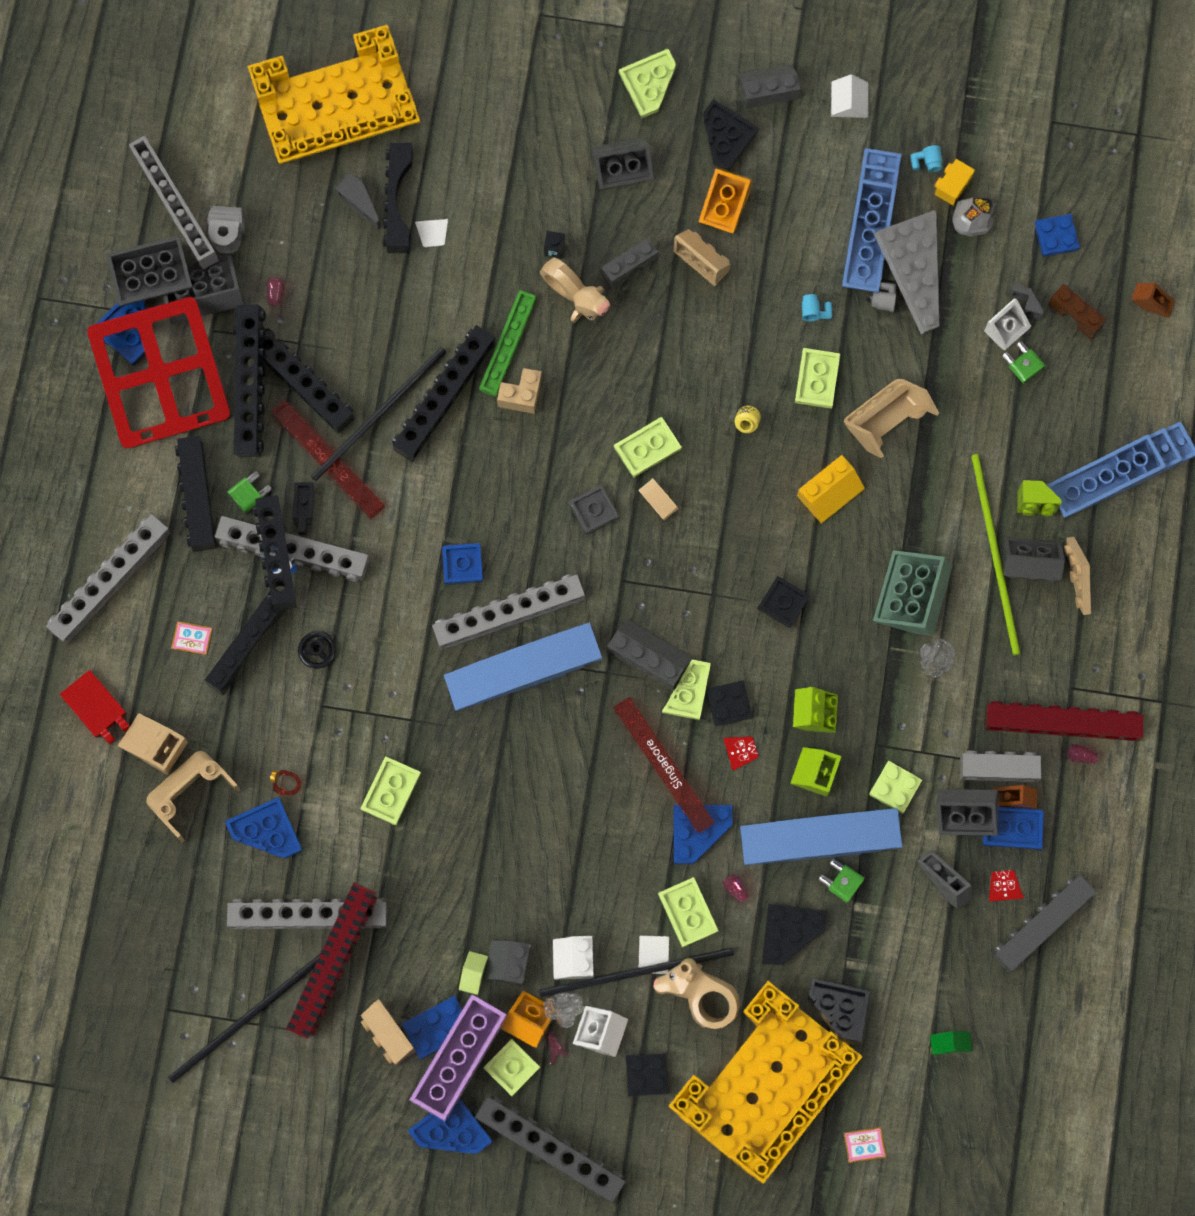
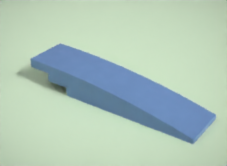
M868 148L864 150L842 287L879 293L885 256L874 233L890 227L901 154Z
M1180 421L1151 435L1147 434L1047 484V486L1062 500L1059 510L1063 517L1066 518L1194 458L1195 446Z
M589 622L445 674L444 678L455 711H459L565 676L566 673L602 660V656Z
M898 808L740 826L744 865L861 855V853L902 848Z

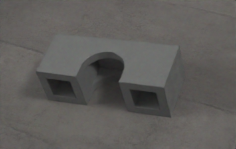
M649 238L602 266V276L610 288L613 289L625 282L628 275L635 269L641 267L644 270L658 261V251Z

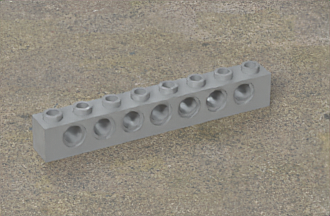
M143 136L129 144L135 158L202 269L219 261L214 249L146 137Z
M152 514L140 522V527L127 536V540L123 545L116 547L110 559H105L102 562L101 568L88 577V582L83 587H79L75 591L74 597L61 606V611L48 620L46 626L48 630L65 645L76 636L171 534L169 529ZM144 534H151V537L148 540L142 539ZM131 548H138V551L136 553H129ZM119 561H125V565L123 567H116ZM106 575H112L110 581H103V578ZM93 589H99L97 595L90 596V592ZM80 603L86 604L84 609L77 610V606ZM72 617L71 623L64 624L65 618Z
M221 516L215 534V539L220 546L226 548L230 546L237 547V550L247 553L252 551L255 552V555L265 558L264 552H260L259 542L257 544L250 543L254 537H258L262 541L261 534L257 535L256 525ZM234 533H242L239 539L232 538ZM273 533L267 535L268 538H274L276 536ZM285 533L287 550L290 547L297 548L295 553H288L289 562H292V565L297 567L308 566L315 572L323 570L334 577H339V575L347 577L346 579L353 582L364 580L369 563L368 555ZM272 551L270 555L276 556L279 552ZM308 552L315 553L311 559H307L305 555ZM326 557L333 558V561L329 564L323 562ZM344 562L352 563L347 569L342 567Z
M568 574L557 582H554V580L548 581L542 587L528 588L525 593L511 594L507 597L508 599L502 601L497 599L490 602L488 606L474 607L471 609V612L465 614L464 612H459L453 615L451 619L446 620V618L437 620L432 625L440 651L584 601L585 594L578 575ZM564 588L568 592L565 595H559L557 591ZM545 594L550 598L548 601L542 602L539 597ZM524 601L531 602V606L529 608H523L521 606V603ZM506 607H511L513 612L505 614L503 610ZM492 613L495 615V618L492 621H488L485 619V616ZM475 620L477 624L474 627H469L467 622ZM457 626L459 631L453 634L449 632V628Z
M237 899L233 900V903H228L227 927L229 929H332L344 902L343 899H332L331 902H324L323 899H312V902H304L303 899H293L292 903H284L282 899H274L272 903H264V900L255 899L253 903H245V900ZM377 899L374 907H369L372 910V915L368 918L366 925H361L360 928H387V903L383 902V899ZM267 909L273 910V915L269 919L263 917V913ZM286 909L293 910V915L288 919L283 918V912ZM311 909L313 911L310 918H303L304 910ZM325 909L332 910L333 913L330 918L322 917ZM246 910H253L251 918L245 919L243 917Z

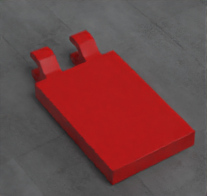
M90 670L59 694L96 738L102 735L109 745L115 741V738L108 731L112 725L117 723L124 732L130 727L123 719V716L127 713Z

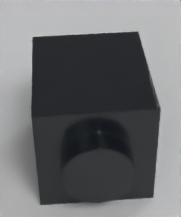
M547 231L544 256L562 259L565 247V233Z

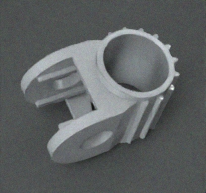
M212 206L210 209L206 229L212 246L218 253L229 255L239 249L242 234L245 233L242 208Z

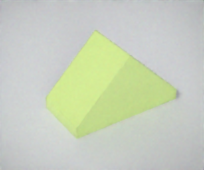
M469 951L462 970L459 990L478 995L488 956Z

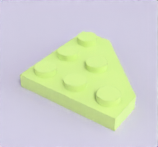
M669 49L619 69V75L641 118L659 111L676 67Z

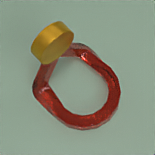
M273 770L270 782L274 783L275 793L291 796L299 791L301 781L296 774L287 770ZM281 775L294 777L297 782L295 789L285 791L279 788L278 778Z

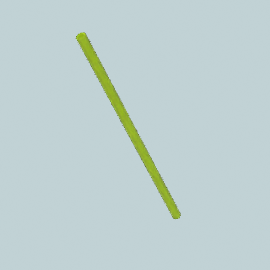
M974 454L971 456L1012 653L1013 656L1021 653L979 454Z

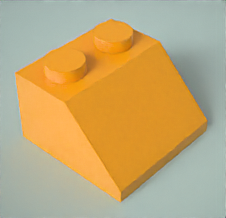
M522 991L510 1009L501 1029L536 1048L558 1009Z

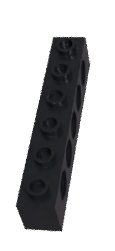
M275 495L255 499L256 506H253L254 517L259 518V523H256L257 535L261 534L262 541H258L260 552H264L265 558H262L261 561L263 570H267L268 576H264L266 588L270 587L271 593L267 594L268 604L273 605L274 611L297 608L279 497ZM267 516L273 517L269 521L264 520V518ZM271 533L276 535L274 538L267 537ZM272 551L279 552L276 556L270 555ZM277 568L282 570L280 573L277 574L272 572L274 569ZM279 586L284 587L282 591H276L275 589Z

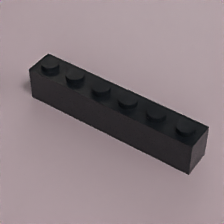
M200 435L177 439L178 445H175L176 457L180 458V463H177L178 474H182V481H179L181 493L184 492L185 499H182L183 510L187 511V517H184L186 529L189 528L190 534L186 536L188 547L191 546L193 552L216 549L203 443Z

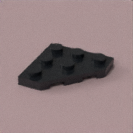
M713 99L703 112L712 163L723 170L729 171L757 134L759 128Z
M768 904L762 963L781 966L825 931L827 911Z
M812 978L808 994L810 1003L841 1042L861 1046L870 991Z

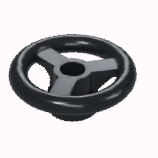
M320 631L311 632L301 639L298 646V655L302 663L307 667L313 669L324 668L333 661L336 655V645L328 634ZM318 637L317 640H312L309 643L308 649L304 650V646L309 639ZM324 639H325V640L329 643V645H330V655H329V657H327V655L323 652V651H324V645H323V640H324ZM315 647H320L318 652L313 651ZM305 656H319L323 662L313 663L307 660Z

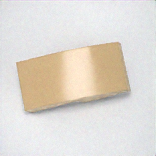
M651 479L638 490L663 520H666L678 510L675 503L654 479Z

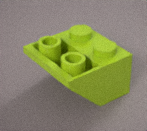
M1023 480L1017 491V513H1023L1024 516L1042 514V516L1050 517L1056 514L1062 504V500L1043 481Z
M815 687L795 689L793 727L804 731L836 733L838 695Z
M803 747L790 784L827 797L841 756L825 750Z

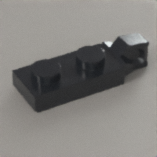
M314 482L294 483L293 520L294 525H298L299 535L307 534V525H311L313 519Z

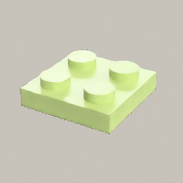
M888 761L869 795L892 809L898 808V812L903 814L922 779Z
M512 1039L484 1067L511 1096L540 1068Z

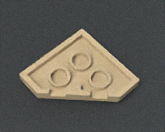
M1069 537L1067 538V545L1064 546L1065 556L1068 557L1070 565V579L1074 583L1076 606L1081 609L1083 615L1091 614L1090 564L1076 539Z

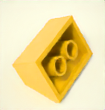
M841 455L798 490L797 497L822 524L865 488L855 469Z

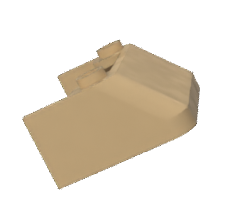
M897 379L844 419V423L866 451L882 458L884 455L880 448L883 444L881 439L883 435L907 417L919 419L924 416L925 412H930L936 416L939 412L926 389L904 379Z
M198 751L147 796V805L183 843L185 841L184 838L169 823L176 814V807L172 801L200 776L206 780H215L222 775L237 792L241 790L206 752Z

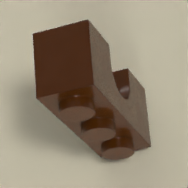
M1065 284L1053 294L1048 303L1061 316L1064 314L1070 315L1077 322V329L1090 340L1098 333L1107 320Z

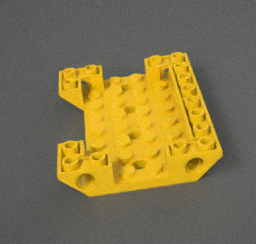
M388 24L353 34L359 56L355 59L289 78L283 56L248 66L279 164L420 122L410 89L407 87L399 63V57ZM385 82H390L393 85L391 88L385 89L383 88V84ZM354 92L358 96L355 99H349L348 95ZM321 103L323 106L321 109L315 110L313 105ZM285 113L288 116L285 120H279L278 115Z
M769 981L766 982L743 1011L757 1028L713 1084L708 1087L693 1075L668 1106L685 1123L763 1184L863 1057L848 1044L841 1042L833 1032L829 1033L799 1009L797 1003ZM797 1031H804L807 1034V1039L803 1042L796 1039ZM773 1062H780L782 1064V1071L779 1073L773 1072L771 1064ZM749 1093L757 1095L758 1101L756 1104H749L746 1097ZM726 1124L733 1128V1133L730 1136H725L722 1133V1127Z

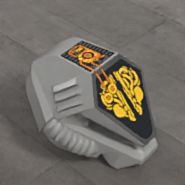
M972 197L958 201L952 217L955 230L960 235L966 236L986 234L993 226L994 202L990 198Z

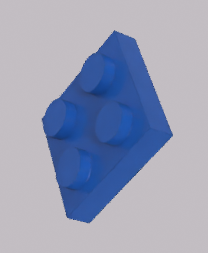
M1071 214L1035 220L1034 225L1043 257L1078 251L1080 249Z
M480 543L442 546L445 585L483 582Z

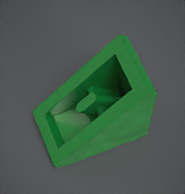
M951 1031L930 1035L932 1055L972 1052L970 1032Z

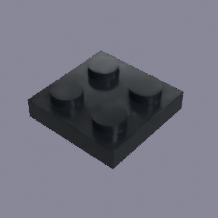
M777 576L757 609L786 627L791 628L810 595Z
M743 680L706 689L715 727L753 718Z
M666 1053L626 1055L628 1096L668 1094Z

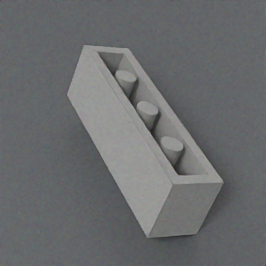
M966 751L960 757V780L1039 782L1041 779V756H1035L1033 752H1026L1024 755H1016V752H1005L1004 755H1001L995 751H986L985 754H977V751Z

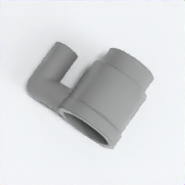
M881 282L880 289L888 290L889 293L874 292L871 307L893 312L897 286L892 283Z

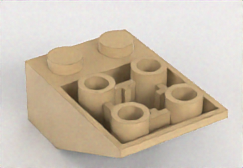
M138 713L118 747L168 775L188 741L185 737L168 727Z

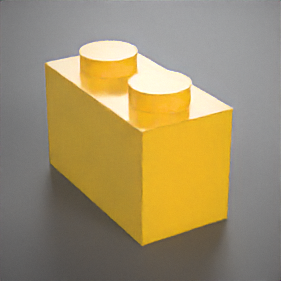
M955 159L953 164L949 163L944 171L946 173L945 176L937 180L934 186L936 187L935 195L954 206L972 179L975 170Z

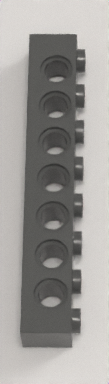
M487 1096L475 1119L613 1204L625 1184V1181L622 1180L623 1175L615 1170L612 1173L605 1169L606 1165L597 1159L595 1162L588 1159L589 1154L583 1150L575 1151L570 1148L572 1146L570 1142L563 1138L560 1141L553 1137L555 1133L549 1129L544 1128L541 1130L536 1127L538 1123L527 1117L525 1120L519 1116L521 1112L511 1106L507 1109L502 1106L503 1101L493 1096L491 1099ZM497 1111L505 1113V1119L502 1122H497L494 1119V1114ZM516 1121L523 1125L522 1130L518 1133L511 1130L512 1123ZM537 1132L540 1139L537 1143H531L528 1140L530 1133ZM548 1143L556 1144L557 1150L555 1153L549 1154L546 1152L545 1147ZM566 1153L574 1156L572 1164L567 1165L563 1162L562 1158ZM583 1164L590 1165L591 1173L588 1175L581 1174L580 1166ZM604 1174L608 1177L609 1182L607 1185L601 1186L597 1183L599 1175Z

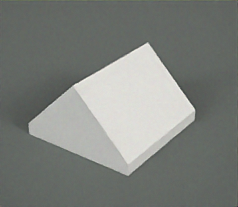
M852 74L832 81L831 117L868 118V82Z
M1014 298L987 323L984 332L1003 350H1006L1031 325L1018 300Z

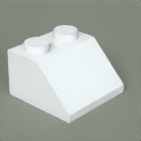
M572 936L553 940L554 980L593 978L592 936Z
M585 1006L573 1044L616 1057L628 1019L611 1011Z

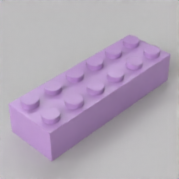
M471 995L411 1096L410 1101L446 1122L502 1027L507 1015L476 996Z

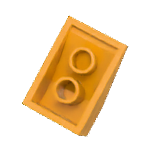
M720 168L715 169L699 222L734 234L754 180Z

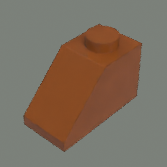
M1137 283L1131 299L1141 309L1164 317H1170L1175 303L1156 283Z
M1026 785L992 788V790H998L999 807L1037 808V789Z

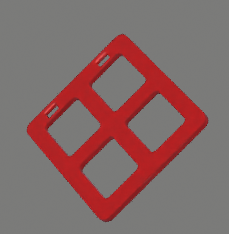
M183 298L97 323L88 328V338L118 437L124 448H133L229 418V406L199 307L194 298ZM186 314L198 352L190 357L164 363L152 325L157 321ZM137 328L149 367L132 374L115 377L104 338ZM202 368L214 407L207 411L180 417L169 378L177 374ZM153 382L162 406L165 422L132 432L120 392ZM208 414L210 420L198 423V416ZM152 431L154 436L142 439L141 433Z

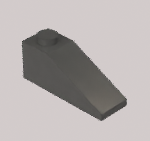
M349 173L335 188L337 196L374 227L379 229V218L364 186V181L359 176H353Z
M931 850L917 860L918 865L938 891L957 910L972 900L971 884L935 852Z

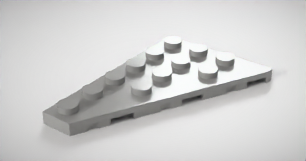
M933 210L874 233L921 334L939 327L936 212Z

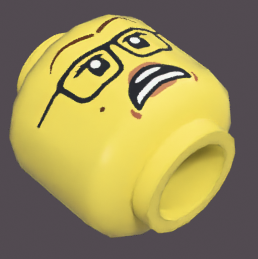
M753 406L741 407L735 417L736 428L743 433L749 434L754 432L761 420L760 412Z

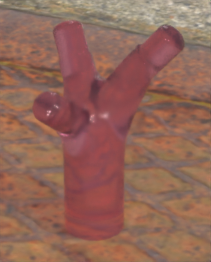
M549 1032L546 1035L551 1048L550 1065H553L558 1053L564 1056L567 1053L558 1045L554 1032Z

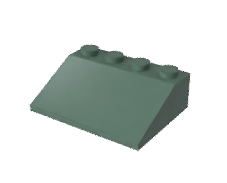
M893 550L873 621L907 632L933 636L953 565L942 556Z

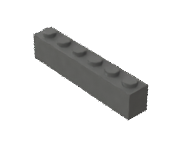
M1081 875L1077 878L1072 876L1065 883L1067 887L1063 891L1058 889L1051 896L1053 900L1049 904L1044 902L1037 909L1039 913L1034 918L1030 915L1023 922L1025 926L1020 931L1016 928L1008 936L1010 940L1006 944L1002 941L994 949L996 953L993 957L1008 973H1011L1096 893L1095 889Z

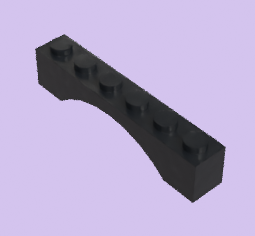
M390 143V148L386 149V160H389V166L385 168V176L388 178V183H385V195H388V201H384V212H387V218H384V229H387V235H383V246H386L387 253H410V231L399 215L397 195L402 180L412 168L413 148L412 143Z
M266 596L206 677L205 682L207 685L221 695H224L234 682L253 648L286 610L274 611L273 605L268 604Z

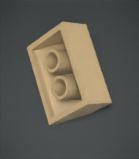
M688 229L675 236L673 252L714 286L730 271L729 260L723 255L720 256L711 244H706L702 241L698 233Z
M379 999L361 1015L363 1018L361 1024L367 1032L369 1030L375 1035L372 1038L378 1048L382 1046L385 1049L386 1053L383 1055L390 1064L394 1062L397 1066L416 1052Z

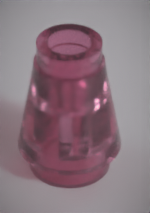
M268 278V282H266L268 305L279 306L285 285L283 284V279Z
M1078 743L1075 745L1071 744L1067 752V759L1077 763L1095 764L1098 757L1097 753Z
M735 873L722 882L723 888L739 903H742L749 897L740 877L736 876Z

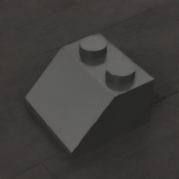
M492 940L484 979L523 986L531 949L530 945L513 941Z

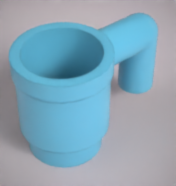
M929 146L924 148L923 151L911 155L913 170L920 169L919 159H925L926 167L930 173L939 172L943 169L940 146Z
M808 294L803 296L802 319L804 321L831 319L833 316L832 303L825 302V311H820L817 295Z

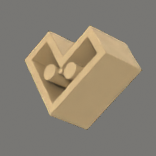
M523 368L520 385L501 382L497 398L498 407L535 414L542 381V371Z

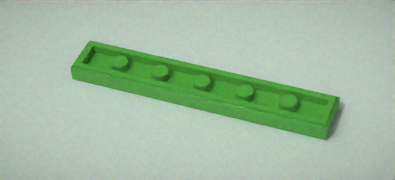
M519 290L479 391L497 397L500 384L504 381L536 302V295Z

